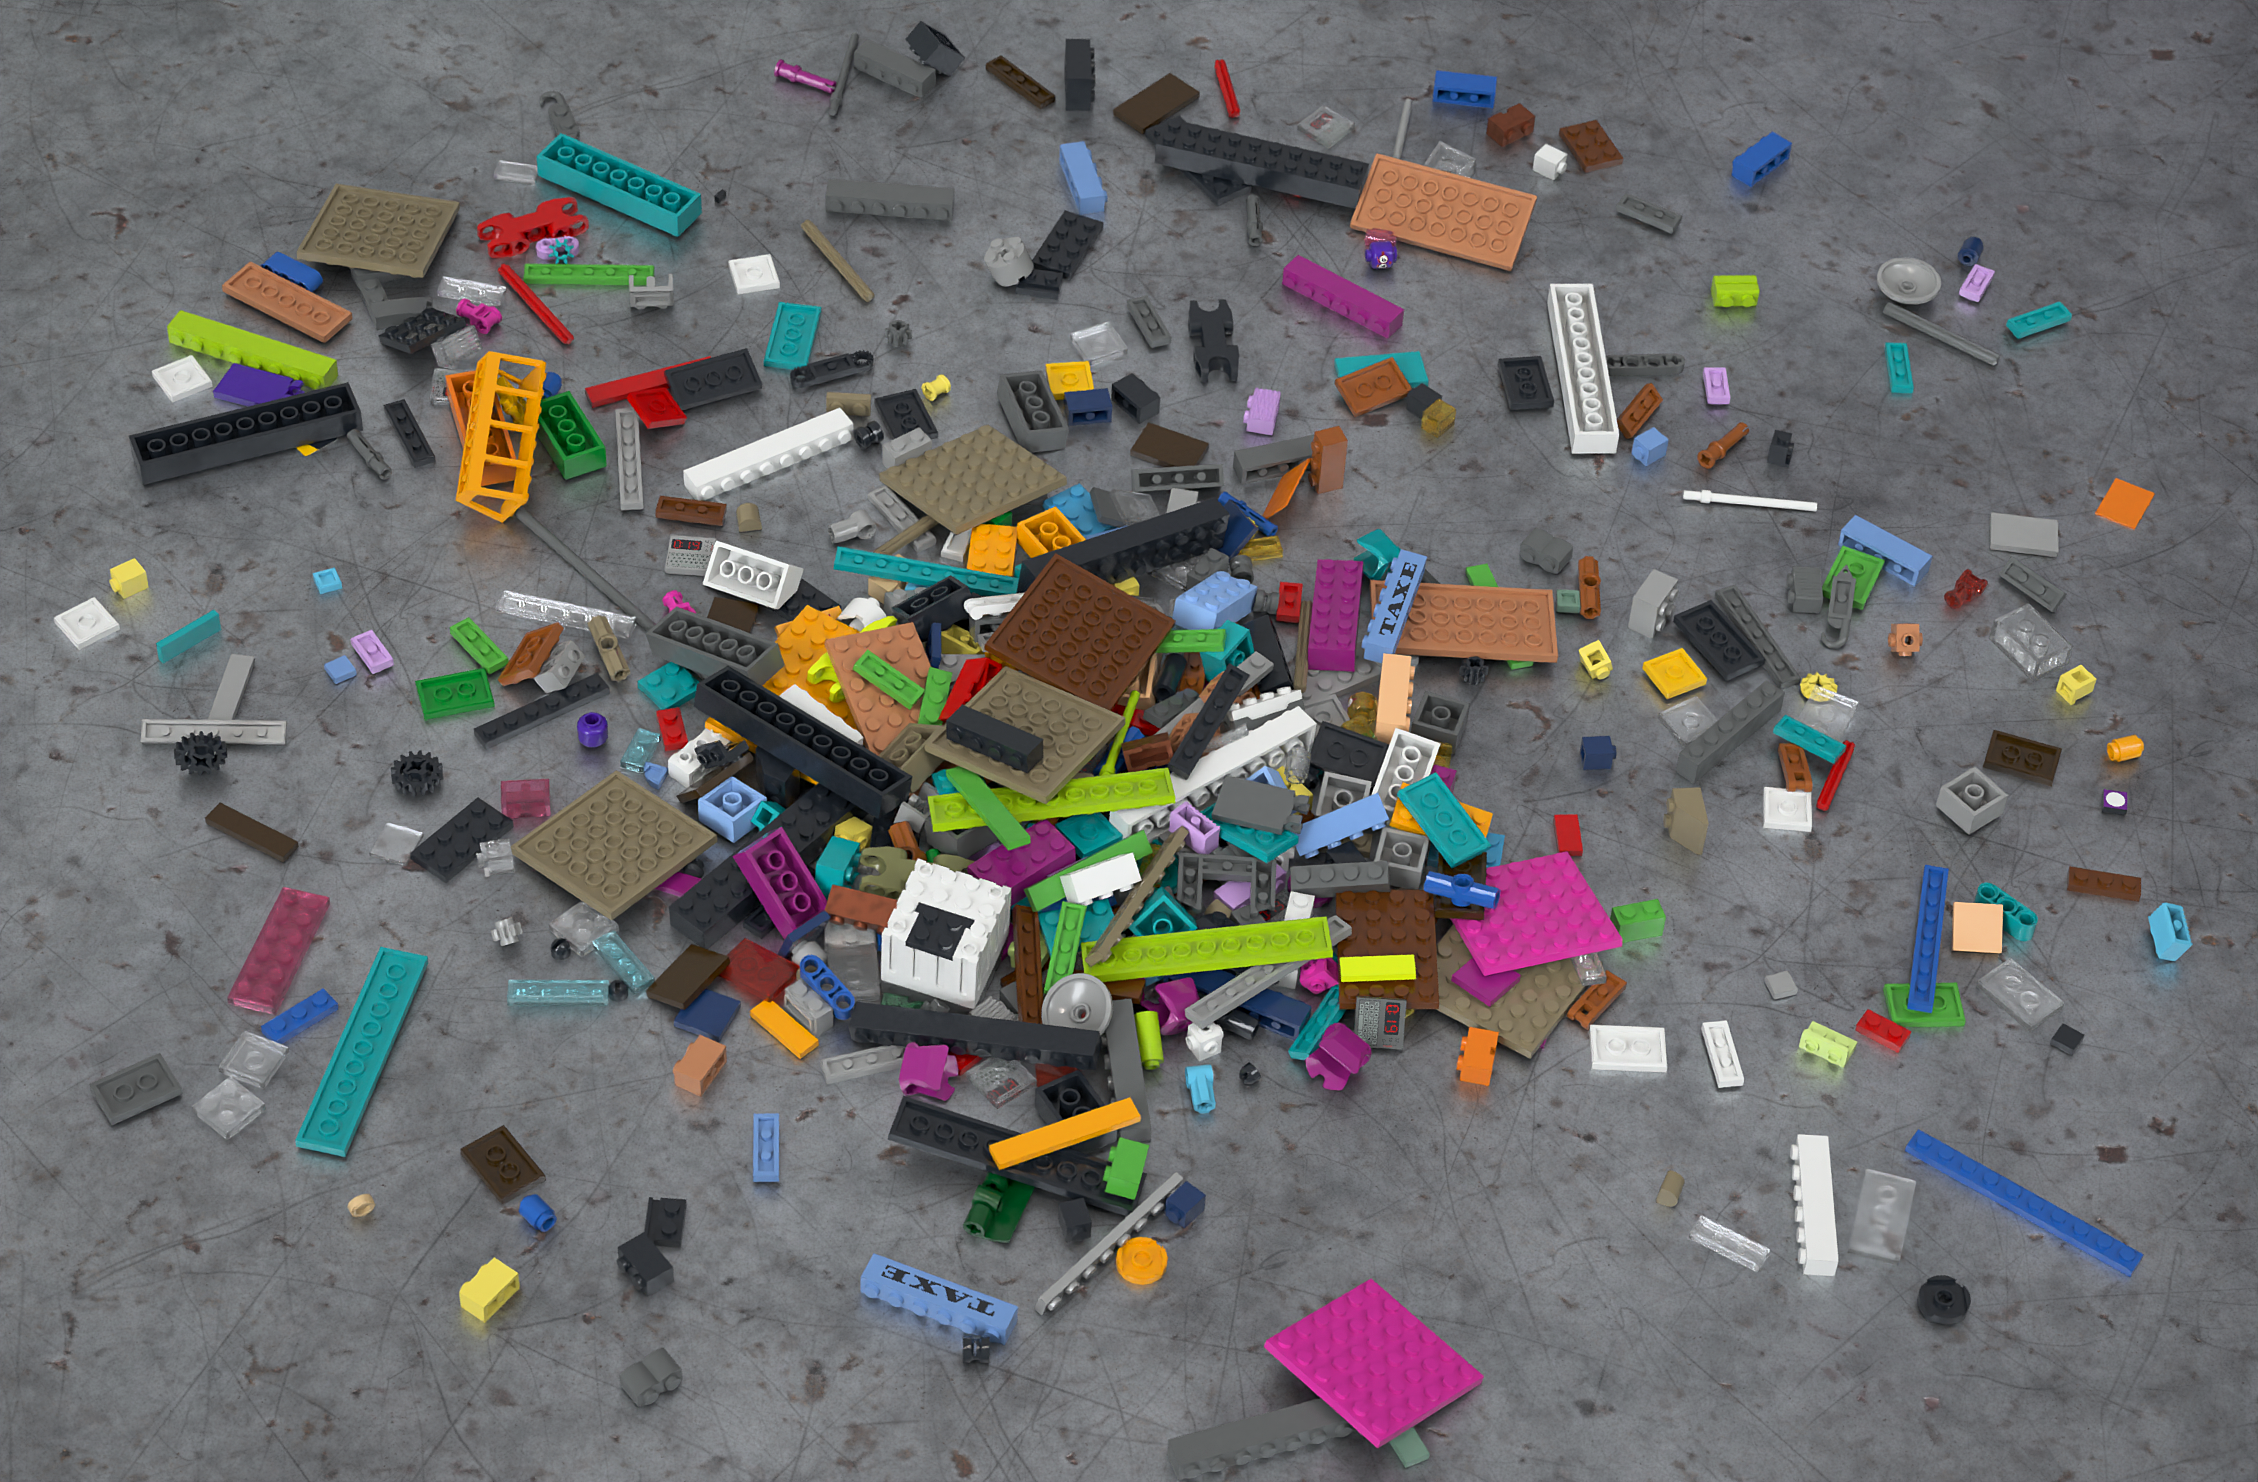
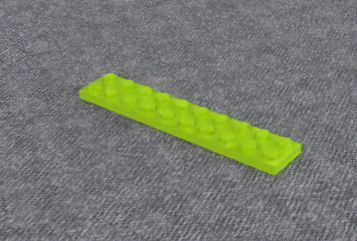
M1168 768L1071 779L1047 804L1008 787L990 789L1019 823L1022 821L1045 820L1047 818L1094 814L1105 811L1115 812L1122 809H1139L1147 806H1164L1175 803V793ZM960 793L928 796L933 832L987 826Z
M1327 916L1122 938L1116 946L1111 947L1110 951H1112V954L1104 963L1099 961L1092 967L1084 960L1097 941L1081 943L1084 974L1092 975L1102 982L1333 957Z

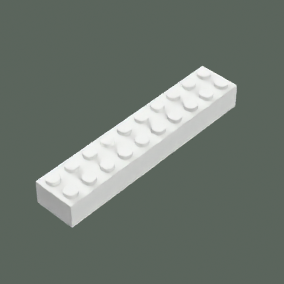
M1550 284L1547 305L1572 454L1616 453L1619 431L1593 284Z
M1299 706L1285 711L1281 716L1265 722L1264 725L1257 729L1248 731L1244 736L1229 741L1225 746L1213 750L1208 755L1199 759L1187 780L1172 772L1170 777L1175 793V803L1164 806L1155 805L1139 809L1130 808L1115 812L1110 811L1109 822L1123 835V839L1140 830H1144L1149 843H1151L1153 840L1158 839V835L1169 830L1170 813L1184 802H1188L1199 812L1217 801L1226 775L1246 780L1264 766L1274 770L1281 766L1287 769L1309 757L1314 744L1317 723Z

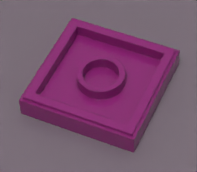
M1471 958L1452 975L1451 981L1491 1007L1520 981L1521 975L1514 970L1484 976L1474 958Z

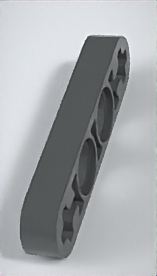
M1675 353L1605 356L1609 376L1677 375L1683 372L1685 364L1684 357ZM1628 363H1634V364H1636L1637 366H1636V367H1630V366H1628L1627 364H1628ZM1648 363H1656L1659 366H1650Z

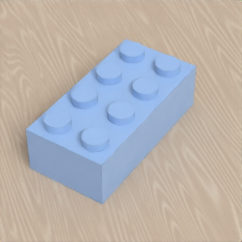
M1217 571L1176 598L1172 619L1176 621L1175 625L1188 630L1217 629L1227 619L1236 623L1253 611L1258 587L1250 584L1248 580L1236 579L1227 572Z

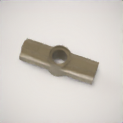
M598 615L592 617L587 625L611 680L618 682L625 680L631 672L619 647L617 637L614 635L606 616Z

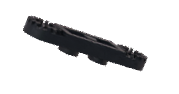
M859 350V352L856 351L853 354L847 353L809 363L807 366L791 370L790 382L795 387L804 388L868 371L874 365V358L871 352ZM865 359L867 361L864 363H860V361L858 360ZM797 376H805V379L802 378V380H801V378H800V379L798 380V378H796V377H797Z

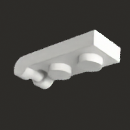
M1024 593L968 599L964 603V609L975 620L982 618L984 614L999 616L1003 612H1010Z

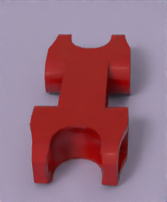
M557 198L542 202L536 208V212L516 218L511 213L493 216L477 226V236L483 241L491 240L487 244L488 254L491 258L512 257L526 252L530 243L545 238L576 237L583 234L589 229V222L585 215L573 216L578 211V202L575 198ZM572 204L569 209L563 210L565 205ZM583 222L579 228H573V225ZM493 227V230L483 233L485 228ZM503 245L501 250L494 251L497 246Z

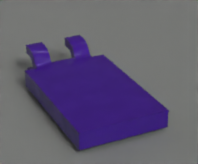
M233 363L213 390V395L217 399L244 406H252L302 394L305 391L300 390L304 385L303 381H293V378Z

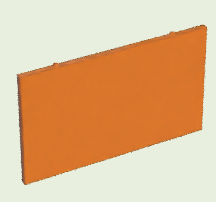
M1309 458L1282 476L1262 515L1265 519H1268L1288 505L1310 461Z

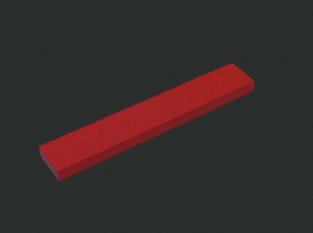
M708 356L585 388V395L591 407L595 408L626 400L629 392L659 388L668 389L669 386L664 377V370L711 357Z

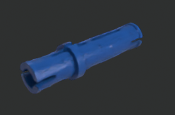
M1226 491L1219 496L1218 501L1222 506L1229 499L1234 501L1247 517L1255 521L1259 531L1268 538L1275 536L1278 526L1249 508L1246 502L1237 500Z

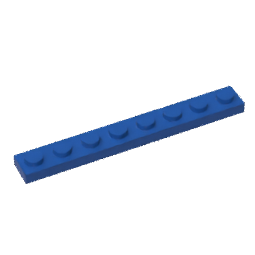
M1924 866L1907 1009L1932 1013L1948 868Z

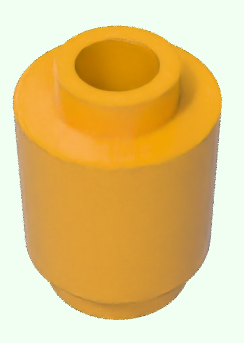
M2135 734L2113 739L2112 742L2107 744V753L2111 761L2117 760V762L2138 758L2144 751L2142 739L2138 738Z

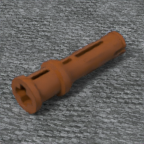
M1743 422L1738 423L1720 440L1712 441L1706 450H1701L1697 455L1700 465L1710 469L1717 460L1724 458L1726 451L1749 433V428L1742 431L1747 425Z

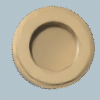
M362 1194L353 1198L347 1207L353 1217H362L374 1209L375 1202L370 1194Z

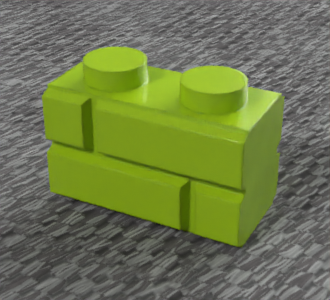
M1756 275L1713 276L1711 294L1714 307L1757 306L1759 287Z

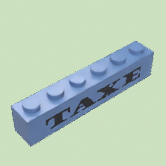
M1401 549L1398 558H1393L1390 568L1393 572H1388L1385 580L1387 588H1382L1379 597L1381 604H1376L1373 613L1375 620L1371 619L1368 625L1367 632L1370 634L1365 635L1361 648L1365 649L1364 659L1382 663L1383 653L1395 654L1425 572L1427 556Z
M875 1253L861 1275V1292L867 1296L884 1300L895 1307L911 1310L919 1316L935 1319L941 1324L954 1326L968 1334L990 1336V1342L1005 1345L1018 1320V1306Z

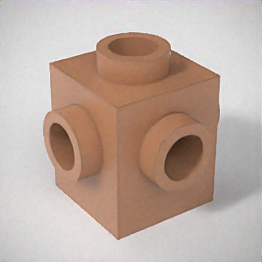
M1891 624V633L1888 634V645L1891 647V651L1898 652V656H1912V652L1920 651L1919 646L1923 644L1922 633H1919V624Z

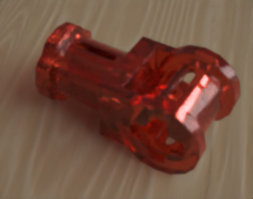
M1966 569L1960 578L1956 580L1954 589L1945 593L1944 599L1949 607L1959 609L1965 600L1971 602L1975 597L1978 598L1987 587L1988 581L1986 579L1981 580L1972 574L1970 569Z

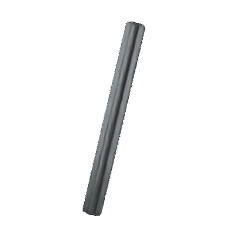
M1888 302L1884 307V314L1992 366H1995L1999 361L2000 355L1891 302Z

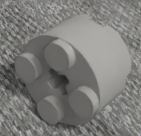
M1020 237L997 238L991 242V247L987 250L984 261L992 277L999 285H1015L1019 283L1018 279L1023 276L1026 278L1030 275L1034 264Z

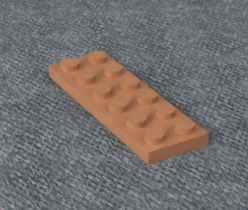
M251 261L222 285L223 292L323 343H326L353 319L352 312Z

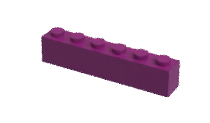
M1297 255L1283 268V285L1387 339L1403 325V308L1300 255Z

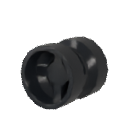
M876 421L869 422L866 427H858L853 431L854 439L861 449H866L872 443L877 444L884 440L882 428Z
M963 1336V1363H971L973 1360L989 1363L990 1336H981L979 1339H973L972 1336ZM974 1343H976V1356H974Z

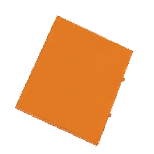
M2115 478L2095 514L2135 530L2147 507L2150 506L2155 493Z

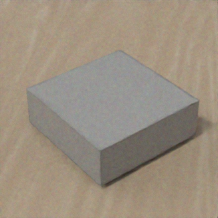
M1788 971L1765 976L1764 982L1774 1000L1797 994L1798 989Z

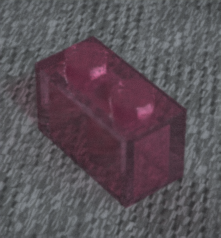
M549 779L501 781L502 814L508 818L551 816Z

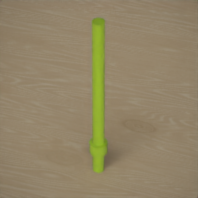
M1136 690L1131 691L1123 713L1125 725L1116 733L1107 761L1101 767L1099 776L1115 774L1114 767L1122 747L1121 743L1124 742L1140 697V693Z

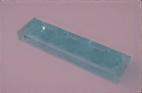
M508 980V1006H608L609 980Z

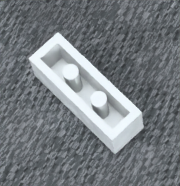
M1133 853L1120 854L1060 876L1067 902L1078 903L1084 906L1093 903L1092 898L1098 896L1099 899L1113 896L1112 891L1117 889L1120 892L1134 888L1133 883L1142 881Z

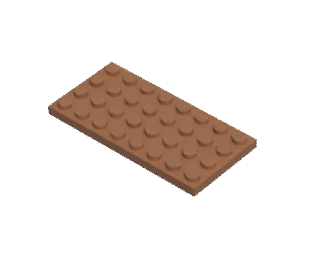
M1376 153L1352 217L1350 228L1512 271L1532 216L1537 196Z
M1370 581L1371 619L1375 620V617H1373L1375 606L1377 603L1381 604L1379 601L1382 588H1387L1385 581ZM1420 583L1395 654L1459 658L1476 656L1481 659L1557 663L1558 649L1552 590Z
M913 622L826 639L824 644L858 731L863 736L864 746L878 756L909 723L917 724L922 697L909 710L855 672L853 667L860 657L869 650L924 689L927 673L931 665ZM945 760L934 770V773L943 769H951L958 765ZM931 775L925 781L935 787ZM923 783L920 785V788L916 792L909 793V799L912 796V794H915L917 796L919 795Z

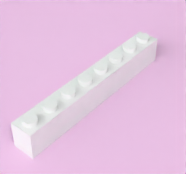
M841 408L835 409L683 470L684 487L694 500L704 501L853 440V423Z

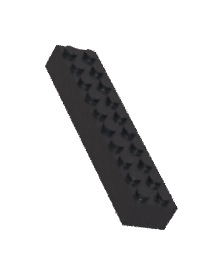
M1169 118L1166 119L1160 133L1155 151L1156 164L1238 181L1355 209L1367 180L1369 163L1358 160H1351Z
M347 382L129 435L132 457L141 481L145 485L347 435L353 429L363 431L361 410L350 384Z
M1214 497L1024 560L1021 565L1016 594L1027 591L1055 553L1113 585L1132 577L1141 576L1145 573L1198 557L1201 554L1207 553L1210 548L1218 550L1223 547L1230 514Z
M726 666L697 684L694 701L695 708L868 812L870 815L879 819L909 799L913 776L730 666Z
M817 783L669 906L670 925L699 947L710 948L762 904L733 858L735 854L769 831L782 827L804 864L808 865L823 853L831 837L834 836L836 825L852 817L862 820L869 813L822 784Z

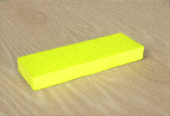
M1414 955L1340 957L1341 982L1416 979Z

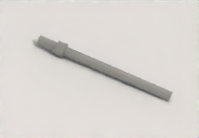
M1406 99L1404 102L1392 158L1401 159L1413 103L1411 99Z

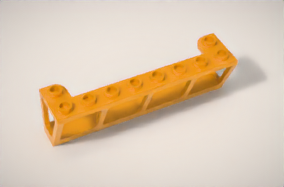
M488 351L477 362L455 501L503 523L509 516L512 517L521 505L524 506L529 498L527 492L532 479L530 472L534 463L533 451L537 444L535 437L539 429L538 417L542 410L540 403L544 394L543 382L546 379L547 373L545 372L546 362L542 360ZM500 360L535 366V368L524 379H519L500 370L499 364ZM498 375H504L507 380L518 384V389L497 385ZM495 392L527 398L523 425L492 420ZM490 427L522 432L518 460L486 454ZM484 462L517 467L513 493L481 487ZM476 495H483L506 500L502 504L499 514L471 499Z

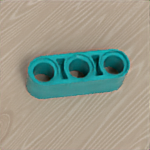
M1987 882L1980 884L1974 903L2003 905L2002 930L2019 941L2031 940L2038 922L2037 915L1996 885Z

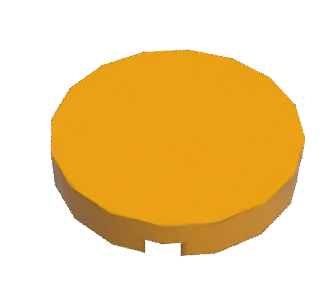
M1137 1237L1129 1239L1117 1251L1116 1267L1119 1274L1125 1280L1140 1285L1154 1283L1161 1279L1166 1272L1168 1256L1164 1247L1156 1244L1157 1241L1151 1238Z

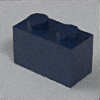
M1108 388L1064 392V412L1068 426L1112 422V403Z

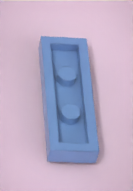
M779 1113L754 1114L753 1182H779Z

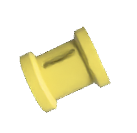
M943 374L938 375L930 383L925 382L922 384V392L929 401L935 400L941 393L951 391L950 382Z

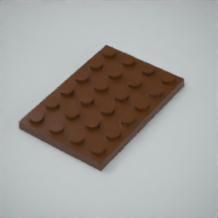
M1424 890L1368 891L1360 893L1344 891L1343 893H1336V916L1352 927V934L1337 943L1339 1010L1355 1009L1356 996L1406 999V1009H1439L1433 894ZM1414 955L1416 979L1341 982L1340 957Z

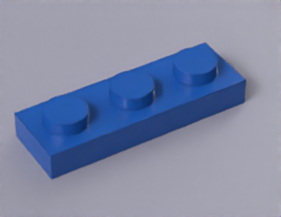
M323 988L263 1024L261 1031L275 1047H278L339 1009L338 1003Z

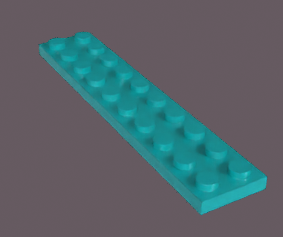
M380 947L296 1137V1147L343 1157L346 1156L429 963L428 956Z

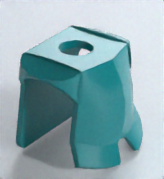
M1376 529L1357 539V543L1367 549V551L1354 557V561H1363V575L1367 576L1370 580L1384 581L1388 572H1393L1390 570L1393 558H1398L1401 549L1381 529Z

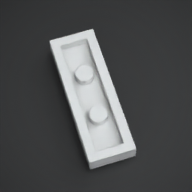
M1727 1021L1703 1023L1701 1029L1718 1088L1743 1086L1744 1077Z

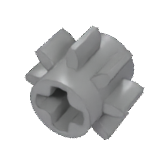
M513 917L494 922L496 929L491 930L493 941L500 940L501 946L519 941L518 935L523 933L520 922L514 923Z

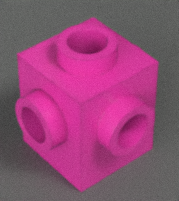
M1331 958L1310 960L1300 967V983L1314 995L1338 984V964Z

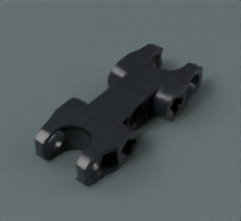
M1219 299V306L1216 310L1205 311L1199 307L1196 300H1191L1188 314L1189 336H1200L1202 346L1193 348L1195 372L1202 383L1208 382L1209 373L1215 370L1224 371L1228 374L1230 381H1237L1238 345H1227L1225 335H1233L1234 329L1232 310L1228 306L1227 301Z

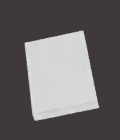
M1590 1025L1592 1069L1644 1072L1667 1071L1664 1028Z

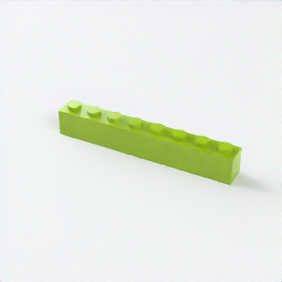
M182 310L176 314L167 326L170 343L232 363L293 378V381L300 380L303 381L304 386L318 390L330 387L338 377L336 359Z

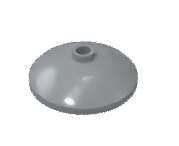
M1896 258L1889 260L1879 268L1877 273V284L1880 290L1886 296L1899 303L1911 305L1925 303L1935 298L1940 291L1941 279L1937 271L1929 264L1917 259Z
M1078 973L1066 976L1056 982L1048 991L1042 1005V1023L1100 1031L1101 1036L1108 1027L1112 1017V996L1106 985L1092 975ZM1086 1012V1016L1081 1018L1082 1013Z

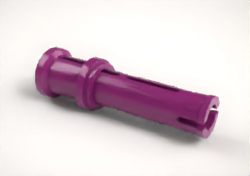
M780 59L775 66V77L787 78L791 83L801 82L830 94L835 91V89L828 87V85L836 87V81L803 71L799 65L793 66Z

